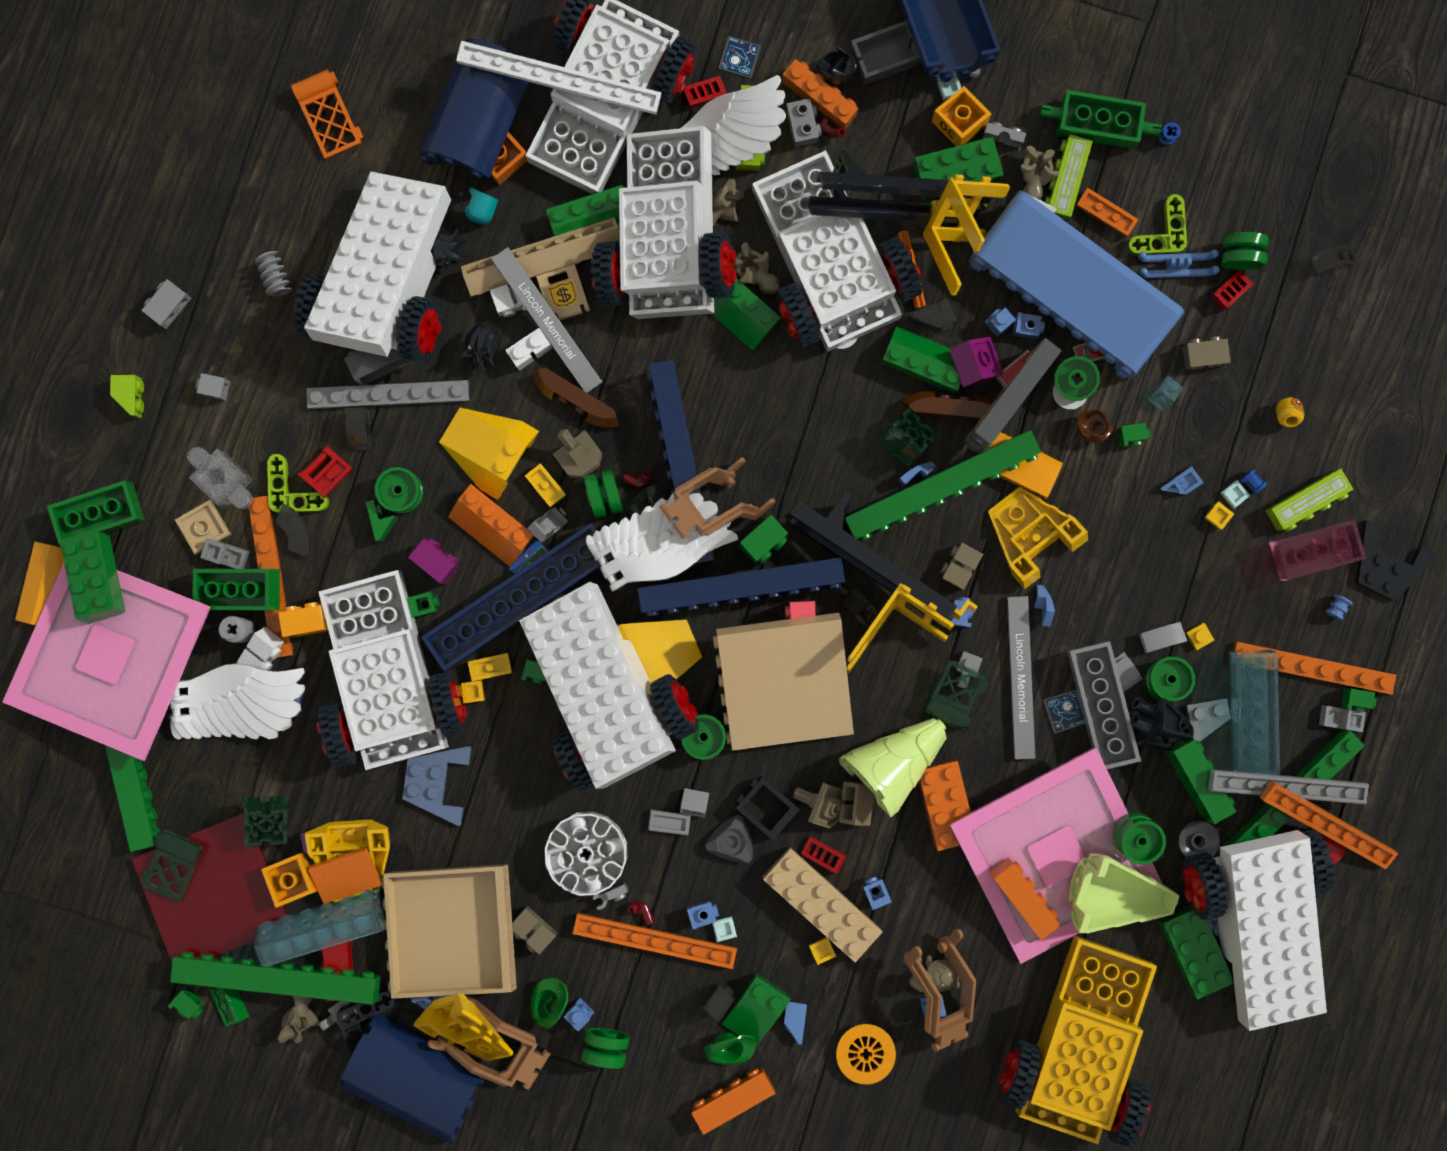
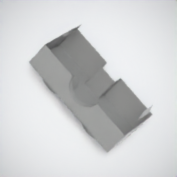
M991 122L986 124L982 138L993 137L995 142L1000 141L1006 145L1017 147L1019 151L1024 143L1026 133L1022 132L1019 128L1011 127L1009 129L1002 127L1000 123Z
M553 507L543 517L541 516L532 522L527 529L542 543L563 528L568 521ZM560 508L559 510L566 515L562 508Z

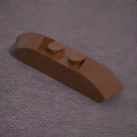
M547 368L538 369L531 373L536 386L548 399L552 400L557 395L558 401L565 405L568 403L575 406L574 410L584 416L587 413L586 422L605 428L619 427L616 412L613 408Z
M935 391L918 392L902 400L907 410L914 415L977 421L982 418L994 402L980 395H975L973 401H970L969 397L950 399L949 395H938L937 398L935 397Z

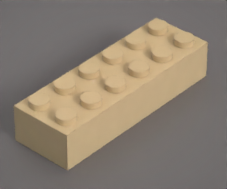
M790 846L763 875L765 882L855 963L882 933L879 926Z

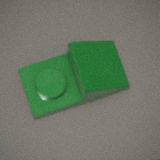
M375 500L367 501L366 505L375 541L383 542L398 517L381 518L384 515L382 505L378 504Z

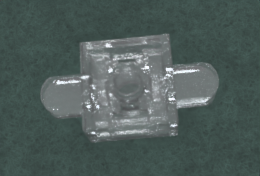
M194 447L188 452V461L197 469L189 478L215 504L226 508L232 503L235 507L243 510L251 507L254 498L245 487L253 479L229 455L218 448L211 455L201 447Z

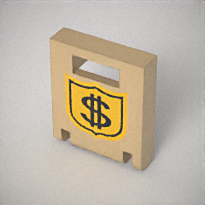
M575 264L536 276L543 298L552 311L557 313L559 321L582 314L580 307L582 304H584L586 312L590 311ZM567 272L569 279L554 284L549 283V277Z

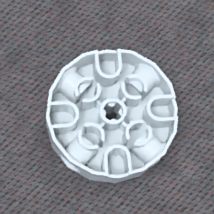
M577 812L563 819L550 833L545 846V865L552 880L564 890L579 896L596 895L609 889L622 875L628 858L627 841L620 827L609 817L596 812ZM585 848L587 851H591L589 858L581 854Z

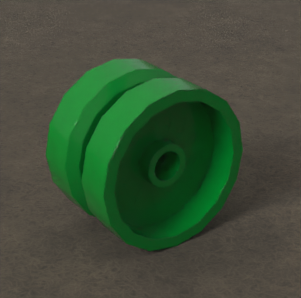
M1235 232L1224 235L1222 248L1226 252L1222 254L1221 266L1227 269L1244 271L1266 268L1268 255L1263 251L1269 247V237L1256 232Z
M1071 356L1064 359L1058 365L1055 372V385L1058 392L1072 401H1082L1089 398L1097 390L1100 383V373L1097 366L1090 359L1083 356ZM1075 374L1080 375L1081 380L1079 382L1073 380Z
M394 467L383 471L377 478L375 496L385 509L398 514H405L415 510L421 504L424 496V486L420 478L413 472L401 467ZM399 487H401V493L397 494L396 491H399Z
M612 469L601 472L602 485L599 484L595 474L584 476L587 498L595 519L606 517V503H608L611 513L623 512Z
M1166 657L1152 663L1147 668L1144 675V686L1147 693L1154 700L1160 701L1166 698L1173 703L1186 698L1193 691L1195 673L1185 660L1179 657Z
M699 714L696 716L699 730L682 739V745L686 752L694 758L701 760L711 759L724 748L726 741L725 728L716 717L708 714ZM701 733L707 734L708 738L705 741L701 740Z
M1130 813L1125 815L1115 824L1113 830V842L1116 848L1132 863L1139 865L1150 864L1156 861L1164 852L1166 836L1162 828L1144 814Z
M587 1028L584 1041L588 1045L582 1048L581 1060L587 1064L602 1068L625 1067L627 1056L623 1050L628 1049L630 1036L621 1031L608 1028Z

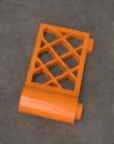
M328 69L291 85L325 160L362 144L361 139L364 138L359 126L354 127L337 90L336 83H338L334 71L329 72ZM333 94L337 98L335 108L325 105L327 97ZM313 103L320 105L317 115L309 114L306 106ZM323 107L333 110L330 121L320 118ZM337 112L345 115L346 120L343 126L333 123ZM318 121L328 124L325 135L317 132L316 126ZM332 126L342 129L338 140L328 136ZM345 131L353 133L356 140L349 144L342 142ZM329 139L337 142L335 149L327 153L324 148L326 140Z

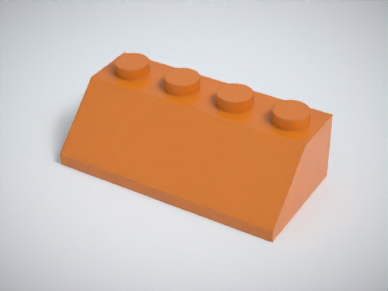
M472 484L460 496L448 516L509 567L518 560L536 538L527 528Z

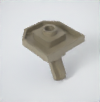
M567 429L559 431L558 438L564 446L554 452L553 455L569 477L584 478V476L589 475L600 466L602 452L586 431H583L575 438Z
M825 783L822 784L819 794L796 788L793 795L794 799L806 803L809 807L813 808L808 820L809 822L831 828L839 821L841 804H846L845 800H841L843 789Z

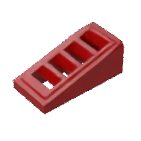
M720 76L688 85L683 89L691 110L707 104L721 95L727 94ZM715 83H717L720 92L716 93V90L713 85ZM710 86V89L712 91L711 95H709L706 87ZM700 89L703 90L705 97H701ZM693 92L696 93L698 99L694 100Z
M1239 270L1216 290L1210 298L1225 311L1253 283ZM1238 276L1246 284L1245 287H1243L1242 284L1236 279ZM1232 282H1234L1238 286V288L1240 289L1239 292L1231 284ZM1227 286L1235 294L1234 297L1226 289ZM1222 291L1230 299L1229 301L1223 297Z
M809 836L801 852L802 856L835 874L840 872L847 858L846 854ZM813 844H816L817 846L813 854H809ZM823 848L824 850L820 858H817L816 856L818 855L820 849ZM830 852L831 855L826 863L824 859L827 853ZM835 856H838L839 858L835 866H832L831 864Z

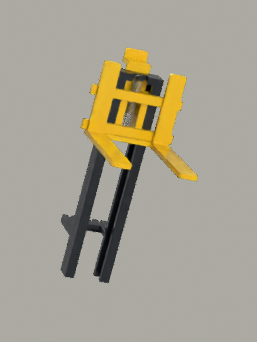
M842 150L833 172L820 171L817 182L822 183L821 188L830 190L832 197L810 196L807 206L810 214L817 216L928 222L923 236L950 294L956 296L961 287V282L941 240L969 242L973 251L979 252L986 235L985 229H979L978 227L983 216L982 211L986 210V206L990 203L992 197H1006L1010 187L1008 184L990 183L991 178L985 176L982 177L980 182L963 181V175H955L954 178L950 177L949 180L868 175L851 160L847 151ZM844 191L937 196L941 198L939 201L933 200L931 203L848 198ZM942 223H959L957 228L940 227Z
M844 493L827 518L801 501H798L790 513L793 519H791L789 524L893 593L848 657L850 663L847 666V672L850 673L894 609L946 642L948 636L932 626V620L943 628L946 627L951 630L954 626V623L949 621L952 616L960 620L966 610L975 613L977 605L967 600L961 610H958L957 605L844 531L843 519L850 508L851 494ZM908 603L909 605L923 613L924 618L922 619L921 617L907 609L906 604Z

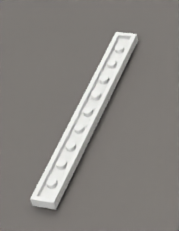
M461 41L456 59L457 63L652 114H657L661 99V92L465 41Z

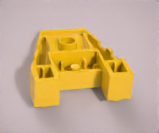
M1018 487L988 511L1011 574L1024 589L1041 577L1040 569L1034 564L1032 559L1060 538L1071 552H1074L1088 541L1087 530L1075 517L1058 510L1057 507L1047 504L1041 498L1021 487Z
M687 620L629 623L617 626L623 639L632 642L650 682L666 674H671L677 680L702 658Z

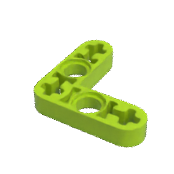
M1173 194L1164 202L1166 234L1134 236L1127 244V250L1131 255L1138 256L1141 252L1146 254H1175L1185 249L1187 246L1184 199L1180 195ZM1175 200V203L1179 205L1175 208V214L1170 216L1174 212V207L1170 203ZM1172 219L1180 221L1181 226L1179 229L1171 227L1170 222ZM1181 232L1177 236V242L1181 243V245L1176 248V245L1172 243L1176 240V234ZM1146 240H1148L1147 246H1142L1138 250L1132 246L1136 241L1139 245H1144ZM1153 240H1159L1162 243L1160 250H1155L1152 247Z
M273 454L269 457L267 462L268 504L272 511L277 513L319 512L327 509L329 506L328 497L324 499L318 492L289 494L287 459L280 454ZM277 458L279 461H282V465H279V472H283V475H273V472L277 473V467L273 465ZM276 478L283 480V486L280 489H275L273 486V481ZM273 492H284V495L279 494L280 501L284 502L283 505H280V509L274 506V502L278 501V495H273ZM301 497L304 500V505L298 509L294 506V500ZM318 497L324 500L320 507L316 504H309V500L316 501Z

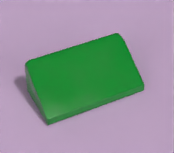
M217 987L210 989L225 1027L238 1023L249 1016L238 990Z

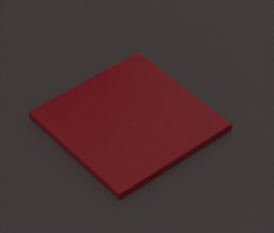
M248 812L132 858L133 865L171 962L173 957L185 951L193 952L195 956L213 954L214 958L292 926L285 906L275 908L261 870L268 867V863Z

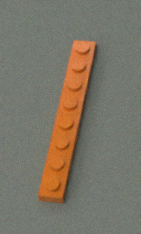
M268 496L248 499L258 569H280V610H264L267 628L284 641L280 648L282 651L277 658L294 655L292 640L290 637H282L278 615L279 612H284L286 601L272 510L268 504Z
M1235 642L1231 661L1393 695L1396 675L1241 642Z
M1274 781L1270 782L1260 796L1266 803L1384 869H1387L1398 855L1391 847Z
M577 913L573 930L575 935L733 969L737 952L736 947Z

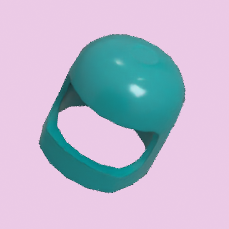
M470 187L469 194L472 197L468 206L465 207V215L469 220L477 224H488L493 218L499 200Z

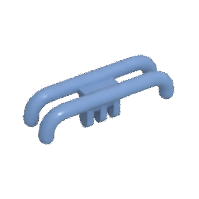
M1217 250L1204 253L1146 254L1141 252L1138 255L1139 261L1166 262V270H1147L1146 268H1141L1139 276L1142 278H1170L1215 275L1220 270L1218 266L1203 269L1187 268L1192 264V261L1211 260L1218 257L1219 252Z

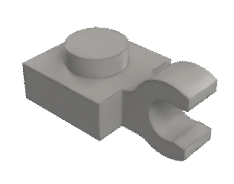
M964 651L962 652L956 671L961 672L957 683L958 687L967 688L969 677L975 678L977 676L983 658Z
M622 883L603 893L594 895L593 900L597 898L603 900V904L597 906V909L605 908L608 900L614 899V901H618L626 897L625 893L628 892V887L626 883Z
M339 1001L330 1007L328 1011L331 1015L319 1023L321 1029L324 1031L337 1022V1011L351 1002ZM344 1013L342 1019L348 1021L350 1015Z

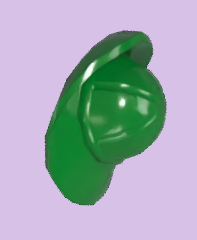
M555 977L545 978L538 982L533 989L530 1002L532 1019L542 1028L550 1029L553 1027L566 1008L568 991L566 985L561 980Z
M729 1032L722 1033L714 1039L713 1043L704 1047L706 1058L716 1064L727 1066L741 1064L753 1056L756 1049V1041L751 1035L737 1037Z

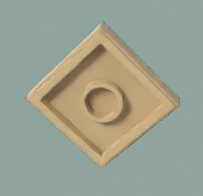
M212 500L206 501L175 519L194 555L202 552L206 538L222 541L231 535Z

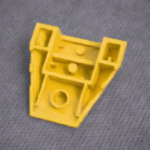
M459 408L439 443L481 491L499 500L508 485V478L526 448H530L539 431L520 420Z
M371 819L329 822L305 832L307 853L315 864L367 847L382 881L390 849L387 826ZM381 886L335 900L333 903L336 907L377 904Z
M461 993L433 1000L413 1025L433 1038L439 1035L448 1039L447 1043L452 1046L454 1043L466 1047L465 1052L487 1062L513 1055L511 1048L475 1004Z

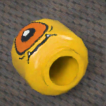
M1285 398L1276 405L1277 419L1282 426L1295 427L1304 420L1303 405L1297 398Z

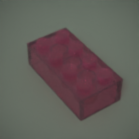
M1355 520L1269 542L1280 581L1291 580L1366 559Z

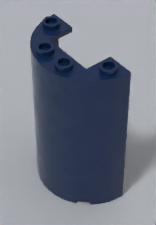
M898 0L927 78L941 81L942 83H947L959 77L960 79H965L972 72L995 62V57L1001 52L982 0Z
M466 39L465 41L503 52L507 50L496 44L479 39ZM455 61L419 150L420 160L430 165L432 162L441 164L442 160L451 166L459 164L470 171L469 174L479 179L481 176L490 178L528 81L466 66Z
M381 1013L375 1015L368 1026L369 1029L363 1034L341 1077L343 1081L339 1083L338 1087L447 1143L449 1141L454 1142L459 1132L456 1128L460 1130L465 1120V1117L462 1115L465 1109L470 1110L475 1100L472 1098V1095L478 1085L482 1087L485 1078L470 1073L446 1051L430 1048L427 1043L432 1039Z

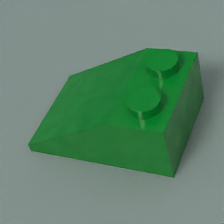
M755 973L724 1019L722 1025L738 1036L751 1035L755 1038L757 1046L791 1000L790 995L758 973Z

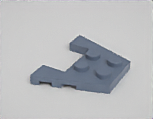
M472 746L408 758L402 799L457 826H461L464 807L443 804L448 763L470 765Z

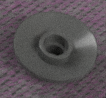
M1193 821L1181 830L1178 844L1185 857L1204 852L1211 854L1213 857L1219 849L1220 839L1212 825L1204 821ZM1196 837L1200 838L1199 844L1194 843Z

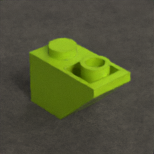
M110 375V395L131 416L141 418V413L144 411V403L141 400L144 383L141 378L136 375Z

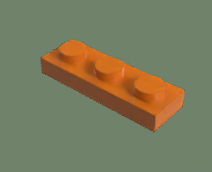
M1089 188L1085 190L1076 204L1077 208L1125 238L1128 237L1139 220Z

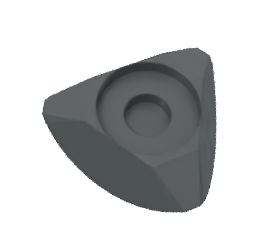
M739 815L723 822L711 834L705 845L708 852L730 861L749 863L753 858L750 831L745 819Z

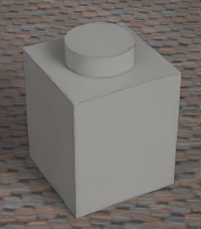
M201 373L200 378L196 381V390L202 396L226 401L230 381L225 378Z

